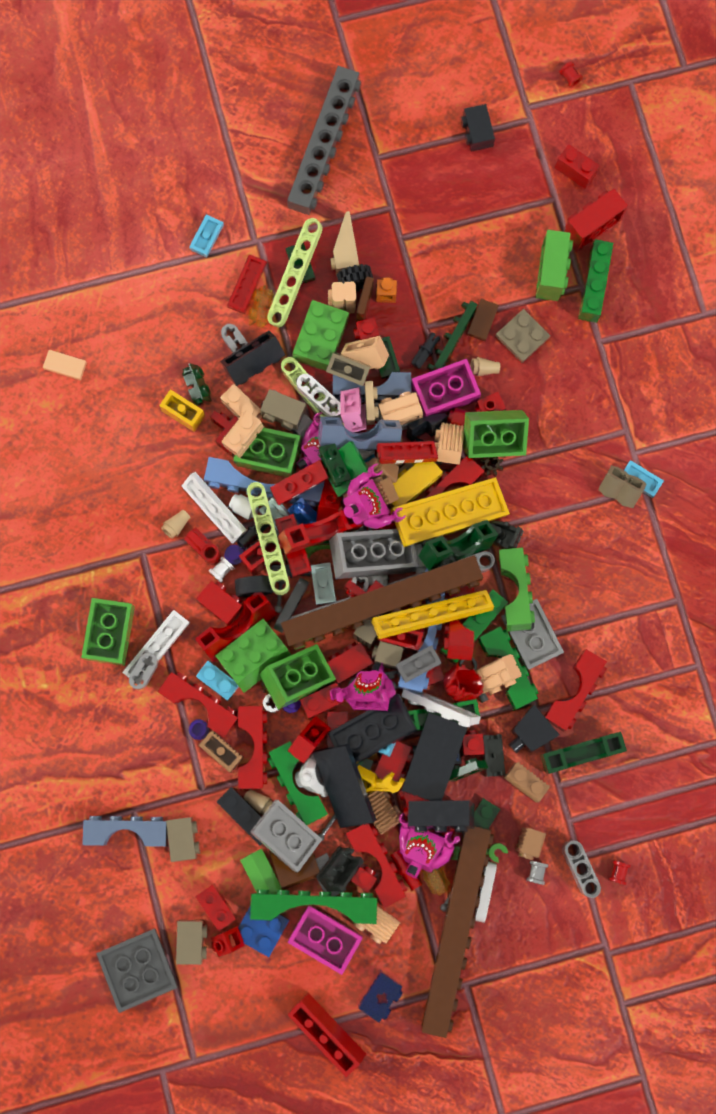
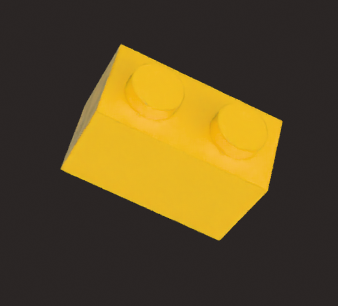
M171 389L159 405L163 413L193 432L196 431L205 418L204 411Z

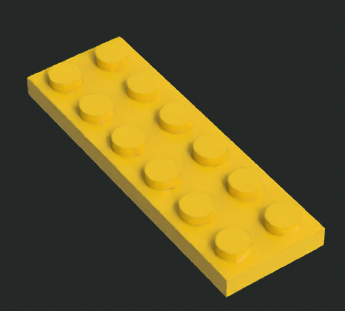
M496 477L393 507L390 510L392 514L397 508L401 507L403 510L397 512V515L399 517L406 515L401 522H395L404 547L469 528L473 524L484 520L492 521L510 514Z

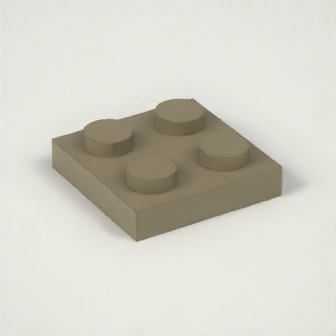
M523 309L495 337L523 363L550 338V335Z

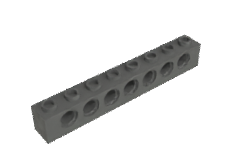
M341 66L337 67L287 200L289 209L310 215L311 209L315 210L318 201L316 198L317 193H321L324 186L323 177L324 175L327 176L330 170V158L334 159L337 150L335 148L336 142L341 141L343 131H341L342 126L347 124L349 119L348 110L354 106L355 91L359 92L362 81L359 80V72ZM346 89V90H348V92H345V93H344V92H341L340 90ZM335 106H341L342 108H341V109H335L334 107H335ZM334 122L336 125L329 126L328 123ZM328 139L330 141L328 143H323L321 140ZM316 156L324 157L321 160L315 159ZM314 172L317 175L315 177H311L308 174ZM305 189L311 191L309 194L302 193Z

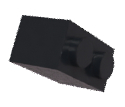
M487 105L464 108L463 116L460 119L462 128L466 129L465 141L467 145H470L471 152L493 147L495 136Z

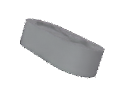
M227 324L222 328V338L232 353L238 350L236 343H239L241 347L248 344L235 325ZM227 330L233 332L234 340L230 336L226 337Z
M145 653L139 658L129 677V683L134 689L141 690L148 685L158 666L156 656L151 653ZM152 657L153 666L149 665L146 671H144L143 669L146 665L143 662L144 659ZM143 672L142 680L144 682L136 686V681L133 679L135 676L139 677Z

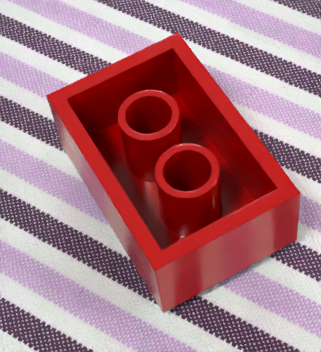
M614 188L609 192L607 190L598 196L597 201L594 203L590 201L583 207V211L580 213L575 212L567 219L568 223L565 225L564 232L570 233V240H573L572 248L576 253L622 220L628 205Z

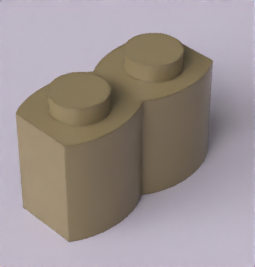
M611 465L598 490L604 496L616 499L621 505L634 508L646 487V483L638 477L629 475L623 469Z

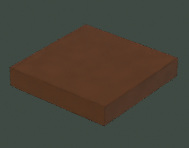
M367 276L356 312V322L366 318L373 293L374 278Z
M269 851L282 890L316 878L320 872L314 853L311 854L299 872H294L272 851Z

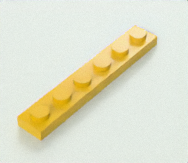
M487 590L374 617L372 624L378 638L382 639L493 611L494 605Z

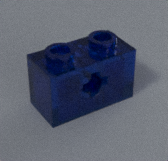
M381 970L359 1003L358 1008L378 1023L381 1019L386 1020L392 1010L389 1008L392 1002H397L403 994L401 990L402 984ZM383 993H386L385 997L387 1000H382L379 1003L377 995H382Z

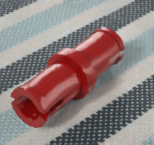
M400 849L390 855V858H392L400 871L398 874L403 876L411 891L422 885L418 877L413 878L406 874L410 864L404 860Z

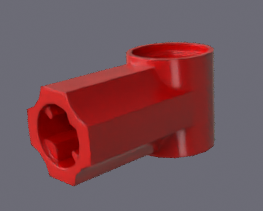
M196 527L186 535L184 540L206 563L214 565L220 561L221 553L217 546ZM215 550L216 555L213 558H207L206 554L208 551Z

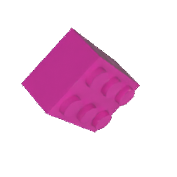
M467 359L412 378L411 387L413 392L417 394L423 417L447 413L450 410H455V408L474 403L481 396Z
M308 905L288 943L342 975L363 939V935L316 907Z

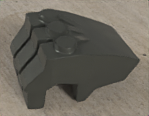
M491 521L490 524L498 533L493 544L501 549L517 548L524 532L522 528L511 526L509 522Z

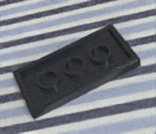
M396 694L390 698L388 711L368 710L330 731L328 735L333 746L349 744L356 764L418 729L401 696Z
M428 713L402 791L429 801H442L467 727Z
M344 744L314 751L315 761L340 828L374 823L377 819L350 745Z

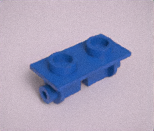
M302 497L287 510L290 514H294L295 519L300 524L317 522L318 513Z

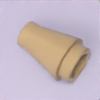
M477 357L471 360L470 368L476 377L499 374L500 362Z
M181 510L178 514L163 522L164 525L161 529L168 537L173 539L175 536L178 537L191 517L186 511Z
M249 789L243 798L260 816L264 815L273 803L272 798L257 793L252 789Z

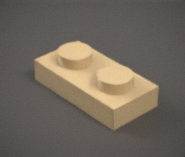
M365 381L367 425H375V418H379L378 406L374 407V399H378L377 387H373V381Z

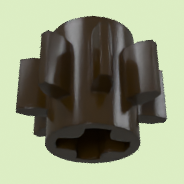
M486 457V460H480V463L484 464L481 468L486 472V477L489 474H493L496 477L497 470H503V467L499 466L503 459ZM489 462H491V464H496L494 468H492V466L487 465Z

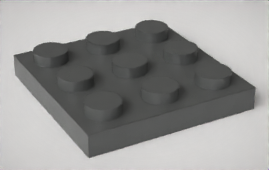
M156 928L96 953L119 1013L178 988Z

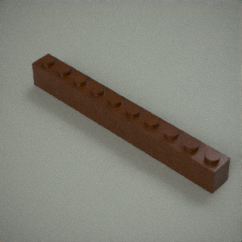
M473 555L281 622L289 648L294 647V650L305 647L306 642L313 640L314 643L325 640L326 635H340L345 632L344 629L360 628L364 626L363 622L372 620L374 617L403 611L402 609L408 606L410 608L419 607L423 601L428 599L430 602L442 598L441 595L449 593V595L461 592L460 588L468 586V589L480 585L479 582L482 581L483 575L476 556Z
M474 825V829H468V832L463 833L422 1020V1033L447 1038V1033L452 1032L454 1020H451L452 1011L456 1012L458 999H455L456 991H460L463 979L460 978L461 970H465L467 958L464 957L465 950L470 948L471 937H469L470 928L474 929L476 916H473L474 908L479 907L480 896L477 894L479 887L482 888L485 875H482L483 867L488 865L489 855L486 854L487 848L492 846L494 834H491L490 828Z

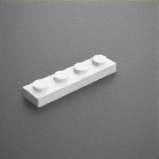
M196 472L189 475L182 484L183 489L232 544L236 543V540L247 529Z
M173 610L122 673L129 678L139 658L145 653L153 654L159 662L190 622ZM152 657L144 659L143 662L146 664L143 669L144 671H146L149 665L153 666ZM143 672L140 674L139 677L135 676L133 679L136 681L137 685L139 683L141 684L143 681Z
M403 689L401 697L408 699L410 704L422 705L426 711L441 713V717L448 720L459 721L458 724L464 727L479 724L481 716L423 691L422 693Z

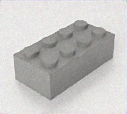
M397 529L337 533L329 540L336 579L410 573L419 567L415 544L404 547Z

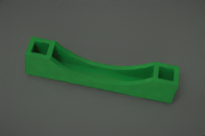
M257 889V893L251 894L250 920H273L290 908L301 905H321L338 910L348 916L354 923L377 924L378 897H373V893H361V897H352V892H340V896H332V892L319 891V895H311V891H298V895L290 894V890H277V894H269L268 889Z

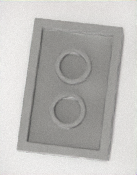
M538 599L533 600V603L530 604V611L534 610L535 623H532L531 630L508 631L527 671L564 653ZM504 614L501 616V619L506 627V618Z
M275 800L250 832L294 872H299L322 841L314 831L279 800Z

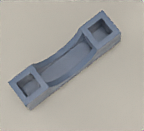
M392 372L389 379L377 387L378 399L374 400L381 403L385 398L391 397L393 400L399 398V395L404 392H411V372ZM333 375V396L339 402L341 391L359 387L362 403H365L364 385L361 386Z
M320 416L318 441L320 447L335 443L337 448H341L348 442L353 441L357 449L373 451L377 450L376 446L378 443L400 442L402 427L399 420H379L371 430L364 433H355L344 427L340 417Z
M89 816V820L83 821L82 845H107L108 840L115 832L128 829L141 837L144 846H168L167 823L163 821V817H151V821H143V817H130V821H124L122 816H110V820H102V816Z

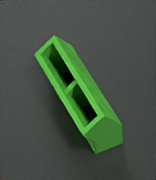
M262 848L240 860L256 892L257 889H268L269 894H277V890H282Z

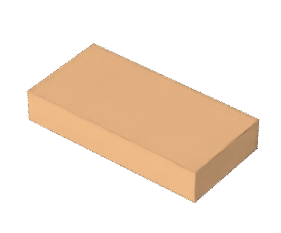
M49 350L43 369L81 381L87 362Z

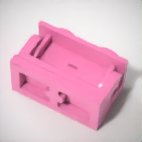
M359 387L340 392L341 418L345 428L351 432L366 430V404L361 405L362 399Z

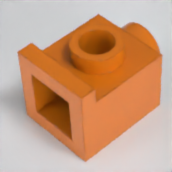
M392 278L377 280L376 302H396L397 280Z

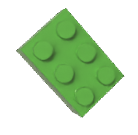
M547 230L542 243L535 298L558 301L560 296L564 295L568 285L567 270H569L571 262L569 253L573 245L569 232Z
M312 300L293 350V358L298 362L326 371L333 352L337 353L349 320V312Z
M523 410L465 412L463 450L468 458L526 455L529 426L528 416Z
M263 428L259 434H256L257 437L241 458L236 455L234 456L233 461L238 467L290 477L296 472V462L299 460L302 438L300 435Z
M92 598L81 658L87 661L125 666L135 606L131 603Z
M262 619L215 656L245 693L261 680L259 674L268 665L291 656V653L267 622Z
M317 644L268 665L259 674L278 710L328 687L336 680Z

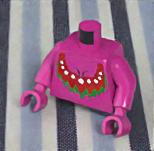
M322 412L314 415V421L306 430L301 441V453L304 457L296 462L300 470L321 460L318 456L320 454L318 433L319 416Z
M378 464L371 465L367 473L363 472L354 478L349 484L348 496L343 499L346 506L344 508L345 516L352 518L356 525L364 524L366 527L373 529L389 525L393 520L401 522L406 517V515L403 517L397 515V512L403 510L401 507L397 508L392 515H388L390 511L373 479H369L370 477L382 474L383 470L375 473L373 470Z
M375 663L371 671H360L348 687L331 689L330 696L331 700L337 699L338 702L346 699L354 710L388 711L390 698L396 694L393 682L384 673L385 667Z
M405 812L402 813L399 817L400 823L403 824L400 826L399 843L400 852L404 860L410 864L406 874L417 878L421 869L431 873L434 869H438L449 862L454 850L453 845L460 841V837L456 836L454 841H452L451 835L453 832L447 833L445 838L430 831H427V833H416L415 830L408 827V821L404 819Z

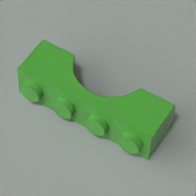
M523 548L499 550L501 575L514 581L519 591L516 599L505 606L507 632L531 630L532 623H535L534 610L530 611L533 597L532 591L528 592L527 585H531L530 573H526L525 566L529 565L528 554H524Z

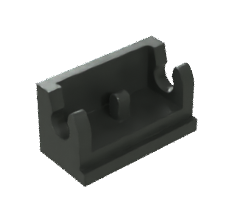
M483 735V760H486L488 769L484 770L485 777L504 776L502 735Z
M338 847L316 876L327 892H342L364 862L361 857L351 855L354 849Z

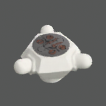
M312 753L311 758L302 765L299 772H296V783L300 788L304 787L307 791L327 797L328 793Z

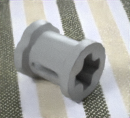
M530 860L531 870L526 881L544 885L545 881L543 879L548 864Z

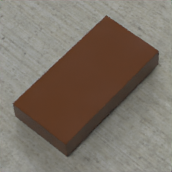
M481 299L467 335L485 342L499 305Z

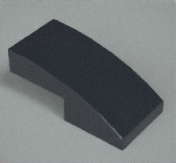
M445 413L433 414L413 421L407 425L406 437L412 442L426 432L431 437L434 436L436 429L440 430L441 423H447V415Z

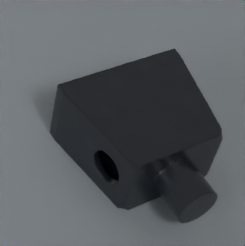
M533 705L511 730L516 738L508 745L515 754L523 747L530 753L555 739L560 734L537 707Z

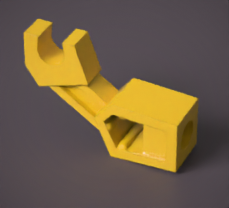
M360 765L358 766L366 792L391 791L395 793L400 790L405 781L402 777L399 782L393 781L392 778L395 774L393 772L383 779H378L376 773Z

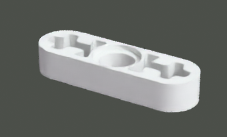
M302 374L298 377L297 389L325 416L341 417V404L330 392L309 374ZM302 381L305 383L309 381V387L306 385L302 387ZM321 392L325 395V399L317 401L314 395ZM328 400H330L329 405L332 408L337 407V413L335 411L330 412V407L327 405Z
M488 861L487 867H484V884L479 890L480 903L479 907L475 909L474 914L476 921L485 923L497 863Z

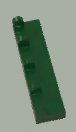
M470 301L469 304L466 302L462 303L461 306L466 309L461 318L454 317L453 321L457 323L452 335L445 333L444 337L449 341L443 351L436 349L435 354L440 357L435 366L428 364L427 369L434 371L445 367L476 312L477 303Z

